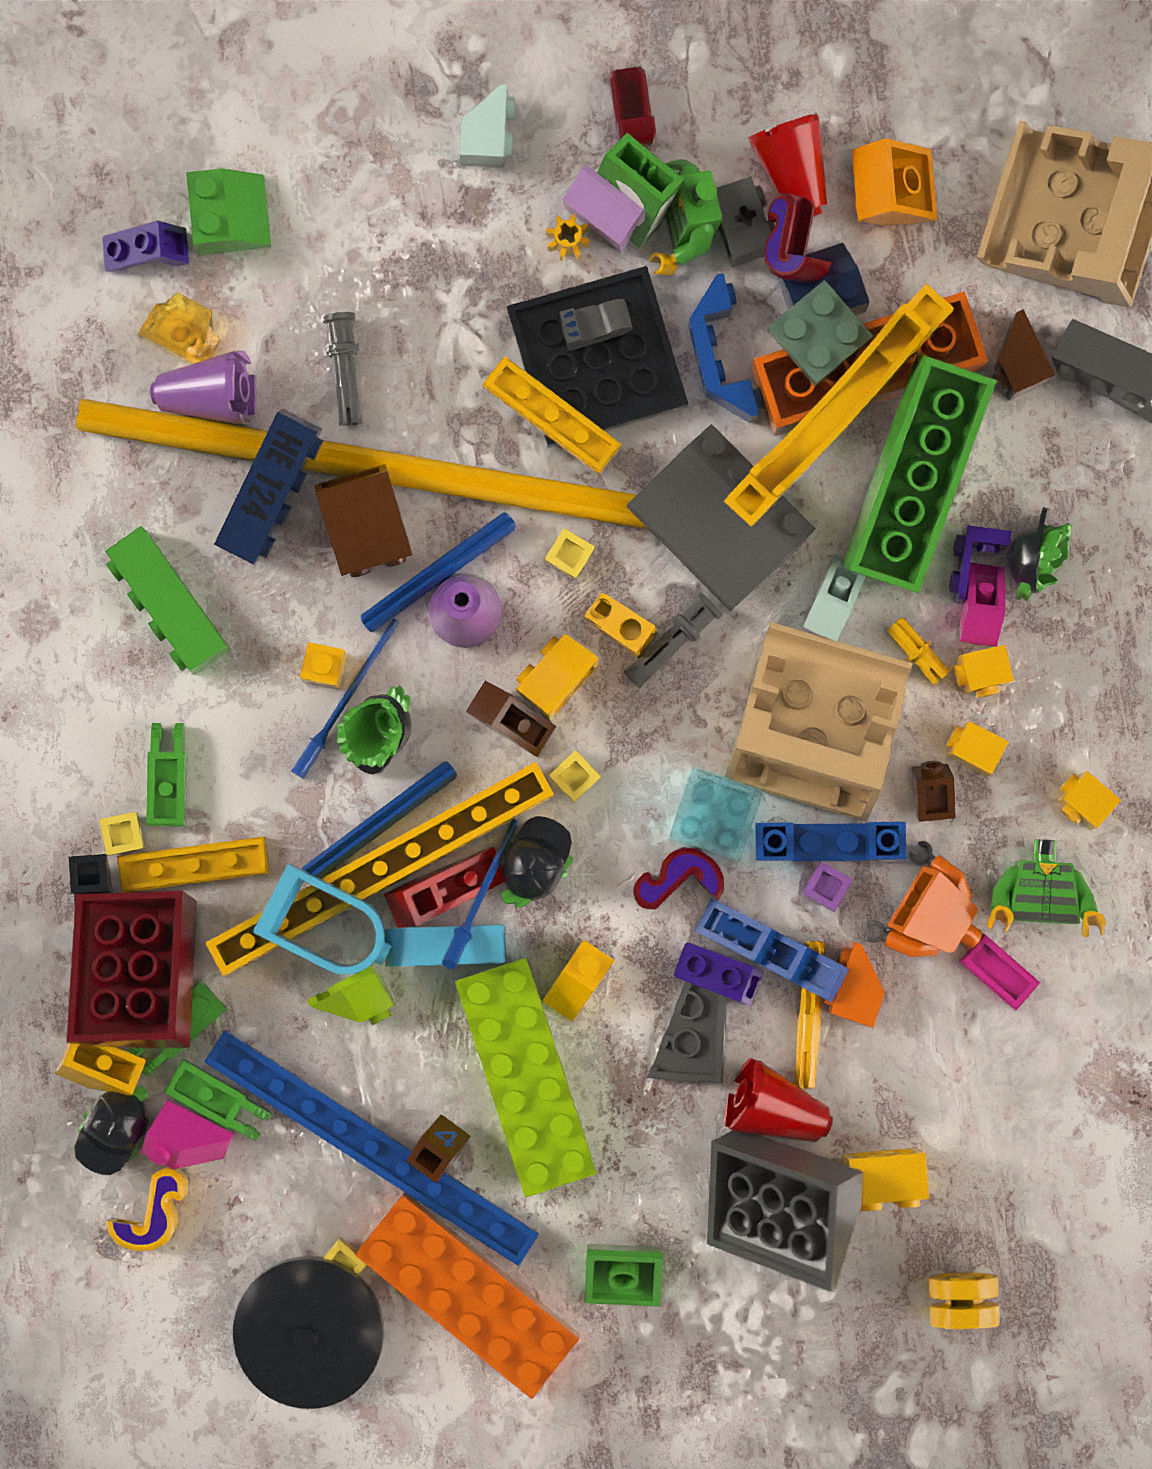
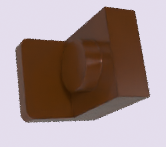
M928 761L922 763L921 766L912 767V777L915 781L916 817L918 821L956 818L954 776L949 765L938 761Z

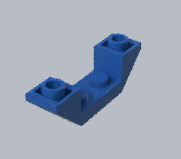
M724 273L715 276L689 318L688 329L705 397L748 423L757 422L758 411L763 410L759 388L752 389L750 379L721 386L720 382L726 381L722 361H715L712 347L717 346V340L713 325L706 326V322L730 317L732 305L737 304L733 284H726Z
M906 822L849 824L755 823L756 861H878L906 859Z

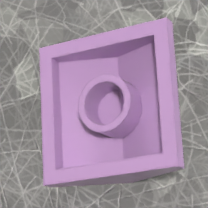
M587 164L580 170L562 199L564 208L567 211L575 214L576 218L584 224H588L591 230L621 253L626 248L644 209Z

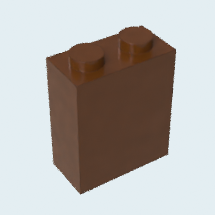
M386 464L315 484V493L341 576L347 574L350 577L363 576L371 572V567L384 563L386 567L397 566L406 562V557L412 556L411 546Z

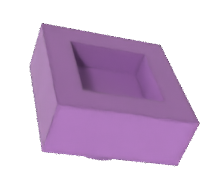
M819 861L801 894L835 912L853 879Z

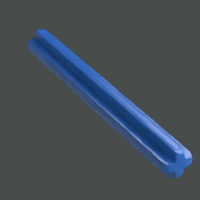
M503 512L361 614L360 620L366 629L374 632L514 531L516 524L511 516Z
M442 762L304 865L302 869L319 878H323L457 777V772L449 762Z

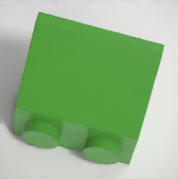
M224 168L186 172L193 245L199 255L271 248L263 174Z

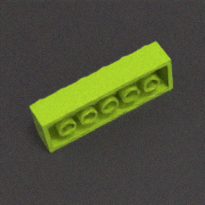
M527 957L456 980L455 984L524 1197L526 1198L597 1174Z

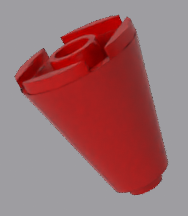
M818 113L779 124L769 129L768 132L763 130L749 136L748 140L753 151L778 193H789L805 197L815 207L814 216L822 214L820 206L827 204Z
M751 1058L743 1064L734 1082L740 1084L736 1094L729 1093L726 1101L724 1124L726 1127H729L728 1129L740 1133L817 1142L821 1137H826L829 1134L833 1117L830 1116L828 1106L760 1060L757 1061Z

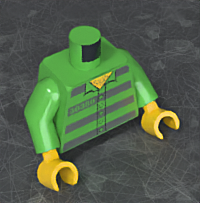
M685 159L665 163L682 177L684 181L665 217L674 253L670 255L656 252L649 258V262L661 263L660 268L653 272L656 275L672 276L677 270L678 263L684 265L707 253L712 246L713 237L722 222L717 188L714 184L712 173L709 170L700 172L696 165Z
M1034 839L1033 861H1016L1014 866L1008 867L993 887L992 912L987 921V927L992 929L995 920H1000L1005 925L1004 932H1007L1012 921L1080 924L1081 918L1083 920L1081 933L1084 937H1088L1089 926L1091 925L1098 927L1100 935H1103L1106 920L1098 912L1094 895L1081 872L1074 870L1073 863L1055 862L1056 840Z

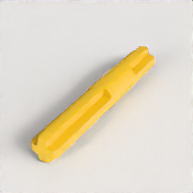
M806 941L805 946L825 956L826 945L824 942ZM804 988L801 989L794 1084L803 1089H812L815 1086L822 997Z

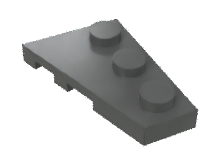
M685 981L666 1033H664L659 1051L647 1078L723 1083L728 997Z

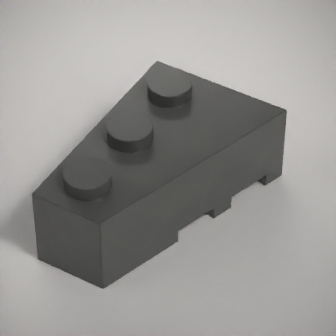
M1072 318L1051 355L1056 373L1070 382L1077 381L1095 393L1108 398L1152 423V353Z

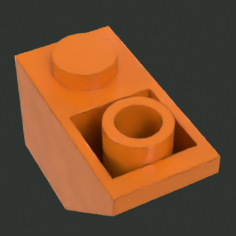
M851 942L849 948H842L837 963L848 968L849 971L833 1002L831 1003L825 999L824 1003L829 1005L827 1013L873 1028L885 991L862 944Z

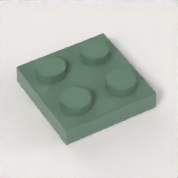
M825 280L767 328L771 336L814 386L820 383L873 337Z

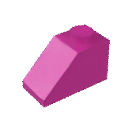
M970 562L966 599L962 602L960 615V641L974 645L997 647L1006 613L1005 567Z
M167 1100L148 1130L140 1153L148 1156L156 1164L166 1165L171 1169H179L224 1159L234 1134Z

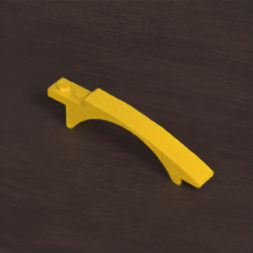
M926 283L907 305L905 303L901 305L837 383L779 444L756 463L749 471V474L724 500V503L752 527L899 372L907 360L952 313L954 307Z

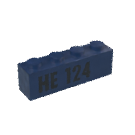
M281 409L276 413L214 545L253 565L261 557L267 559L276 542V539L271 537L276 524L283 526L291 511L292 506L287 504L292 491L299 493L307 478L308 473L303 471L308 458L315 460L323 445L324 440L319 438L322 428L285 409Z

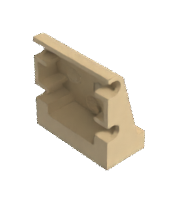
M1019 120L977 254L978 260L982 264L997 270L1099 297L1103 303L1131 308L1152 242V142L1114 136L1112 143H1106L1096 139L1092 132L1047 125L1045 132L1030 128L1026 121Z
M770 622L724 781L867 822L882 790L892 750L890 745L897 729L906 693L905 684L913 663Z

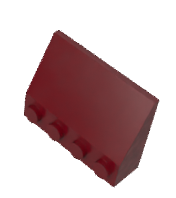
M183 890L75 894L67 1043L151 1049L190 1048L197 900Z

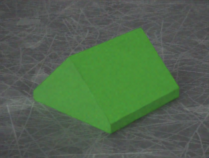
M587 1244L585 1303L659 1306L663 1266L662 1247Z

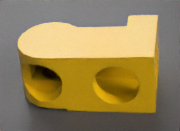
M604 593L599 594L583 616L589 623L607 634L610 639L625 648L627 652L637 659L643 655L658 634L655 625Z

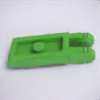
M152 723L150 752H148L146 824L147 826L186 827L187 753L184 752L185 724L175 723L173 729L174 752H161L163 740L162 724Z
M203 981L193 988L190 1043L228 1009ZM132 1047L128 1052L139 1057L146 1048ZM161 1048L163 1052L156 1058L151 1059L144 1066L142 1073L149 1077L169 1058L170 1060L173 1059L184 1048Z
M182 1059L164 1090V1093L226 1129L232 1128L254 1141H257L260 1136L257 1129L235 1119L241 1108H245L262 1120H269L272 1112L247 1099L248 1095L185 1059Z

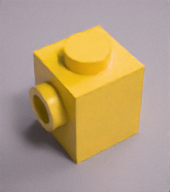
M1005 645L963 654L957 658L958 665H954V675L958 687L964 686L965 694L976 692L977 698L999 693V686L1007 685L1014 681Z
M1088 771L1081 773L1079 776L1075 773L1071 774L1059 788L1063 794L1057 800L1063 806L1061 812L1076 825L1082 822L1090 830L1097 829L1122 801Z

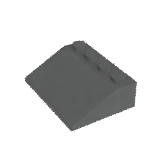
M711 424L690 442L626 507L731 612L800 548L816 528L783 495L752 527L726 505L724 500L749 474V471L754 466Z
M732 1130L711 1141L707 1244L832 1292L836 1289L860 1212L863 1171L761 1135L734 1132Z

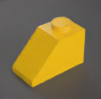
M583 939L542 1002L573 1022L615 960Z
M68 1043L55 1074L89 1089L118 1092L131 1096L146 1060L115 1046Z

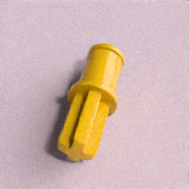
M899 618L888 628V633L909 656L907 661H913L928 678L932 686L951 671L929 647L931 642H925L905 618Z

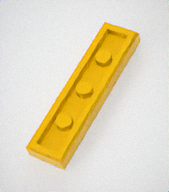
M506 356L502 358L482 384L485 390L598 475L602 473L622 447L620 442Z
M265 836L117 856L121 893L270 874Z

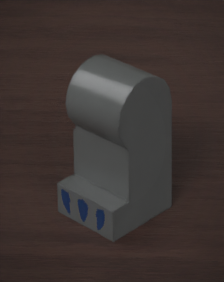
M615 299L597 306L591 305L576 310L571 308L559 312L568 351L621 336L633 329L625 299Z

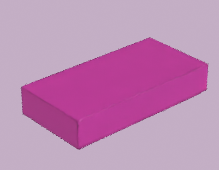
M982 933L979 943L974 948L968 949L959 960L965 968L1014 1011L1023 1004L1040 984L1034 976L985 933Z

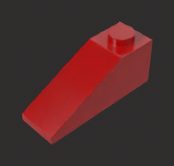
M487 848L384 893L397 928L416 927L476 897L496 855L495 848ZM501 862L488 890L504 883Z

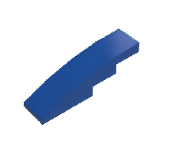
M713 898L695 929V932L831 1003L849 971L845 966Z

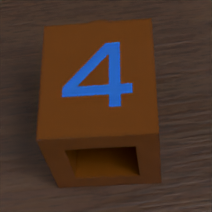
M441 1114L421 1136L406 1161L437 1183L456 1161L471 1136Z

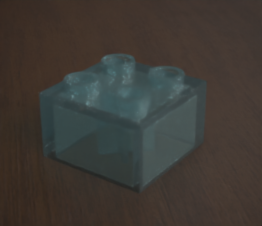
M692 767L667 840L739 863L764 791Z

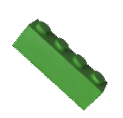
M142 526L105 551L111 559L106 563L107 567L118 582L125 579L132 590L127 593L128 597L139 611L145 608L153 620L148 625L160 641L165 638L174 648L169 655L181 671L188 668L195 675L231 650L147 530Z

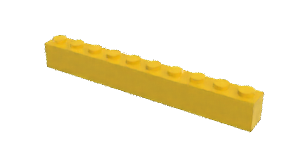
M534 762L322 879L366 901L553 798L554 793L537 762ZM310 885L297 893L277 933L295 940L354 906ZM263 911L206 942L223 976H229L281 947L253 933Z

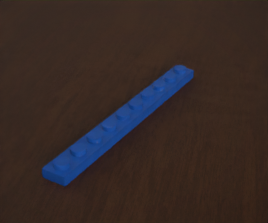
M228 1030L223 1031L205 1059V1063L517 1266L521 1264L538 1237L539 1232L448 1173H445L437 1183L432 1181L406 1161L412 1152L411 1149Z

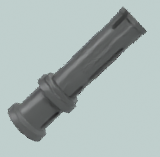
M353 312L326 314L322 318L323 323L327 324L329 346L326 347V353L330 358H333L339 414L338 423L339 426H350L348 415L350 410L353 425L362 424L354 360V356L359 351V344L354 341L352 325L356 316Z
M699 592L696 595L697 600L682 615L677 614L674 616L672 621L674 625L624 671L626 676L639 689L689 640L691 642L697 641L700 638L699 633L714 618L719 619L723 616L719 609L703 593Z

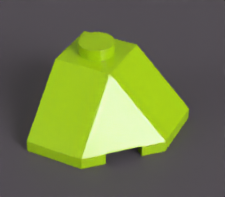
M371 965L329 987L327 991L307 1000L312 1008L359 1023L369 1019L371 1025H375L392 1016L389 1008L396 1005L376 965Z

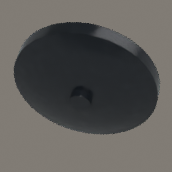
M316 1256L290 1258L276 1263L263 1271L250 1284L242 1296L233 1322L235 1354L249 1381L270 1399L286 1406L301 1409L328 1407L347 1399L357 1392L373 1373L379 1361L384 1343L382 1311L369 1285L349 1267L337 1261Z

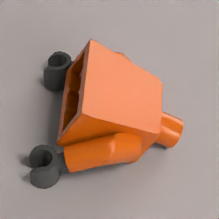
M919 841L918 845L924 848L928 855L925 858H918L914 853L910 852L911 861L916 865L922 866L887 925V927L893 930L888 932L882 923L872 920L869 923L875 924L880 928L879 937L871 939L864 934L863 937L872 943L883 941L886 947L909 957L936 956L941 950L952 953L959 943L968 949L974 948L981 939L982 931L971 924L978 913V908L971 901L972 892L964 873L942 856H934L932 854V847L928 842Z

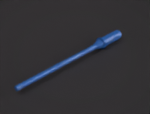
M394 618L392 619L323 729L313 738H310L309 744L291 770L292 773L304 779L322 749L326 748L325 742L329 731L390 638L399 621Z
M516 820L511 821L465 922L454 930V936L442 960L443 966L448 969L456 968L467 942L472 938V922L517 828L518 821Z

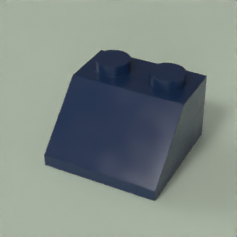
M844 243L806 254V257L832 262L828 273L819 281L808 284L777 277L788 310L824 280L855 316L865 313L870 303L859 268Z

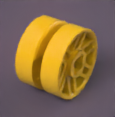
M944 1273L928 1277L929 1297L945 1300L929 1306L931 1326L946 1329H979L995 1327L1000 1324L999 1304L983 1301L998 1296L997 1275L988 1273Z

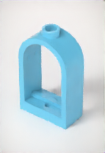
M291 863L287 864L253 933L337 974H354L366 969L373 962L382 966L392 945L384 942V924L379 913L372 905ZM303 881L351 904L369 916L375 927L376 941L368 957L355 964L336 963L277 933Z
M460 926L385 929L384 942L392 945L385 959V967L443 965L442 960L454 936V930ZM471 926L472 938L467 942L457 965L506 963L505 926Z

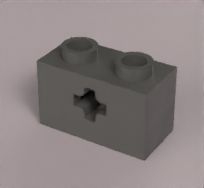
M750 176L717 187V197L722 213V222L718 230L731 267L764 257L765 243L775 224L765 217L763 207H766L767 204L761 186L755 187ZM744 214L746 220H751L749 227H746L744 222H738L740 215Z

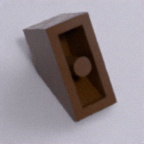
M1024 309L1016 312L1012 318L994 366L996 373H993V379L997 380L996 387L1001 394L1006 392L1009 401L1049 383L1055 376Z
M484 681L466 710V713L535 757H538L556 728V725L515 696L487 681Z

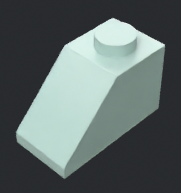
M835 554L803 627L821 637H827L837 642L854 607L865 575L847 569L842 565L844 558Z

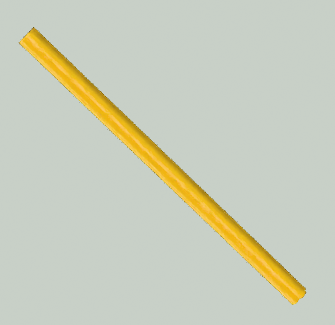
M88 399L80 400L79 413L76 417V428H78V431L254 461L268 432L267 430ZM325 440L315 460L308 458L303 469L346 476L386 464L391 483L396 486L648 529L626 507L637 494Z

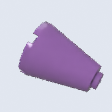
M231 351L159 374L155 382H152L150 386L151 400L153 404H157L160 411L238 425L249 424L251 421L247 416L255 414L257 401L255 374L248 375L245 365L252 364L245 351Z
M456 575L443 581L433 592L429 602V620L436 634L448 644L462 648L479 646L488 640L499 627L502 605L498 593L486 580L475 575ZM461 601H469L464 607L457 606Z

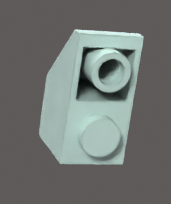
M499 85L461 119V165L505 167V155L512 156L513 133H506L507 120H514L515 98L508 97L507 85Z

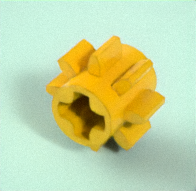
M575 214L571 215L570 220L563 221L561 217L556 216L555 229L546 228V236L554 239L547 245L548 251L552 252L557 249L562 262L566 256L574 255L579 260V249L581 246L585 248L590 247V240L582 237L588 231V224L579 226L576 222ZM567 232L569 236L574 235V242L569 243L566 239L562 240V233Z

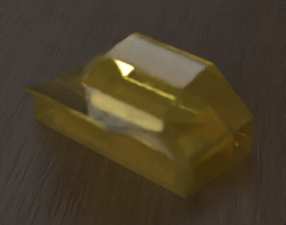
M178 292L166 302L158 303L154 306L137 334L141 339L189 365L211 358L221 342L213 328L212 311Z

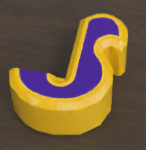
M166 1167L152 1175L144 1223L118 1218H110L106 1221L108 1234L116 1244L133 1251H152L172 1239L179 1226V1214L173 1198L181 1201L188 1195L189 1182L185 1173L180 1169Z

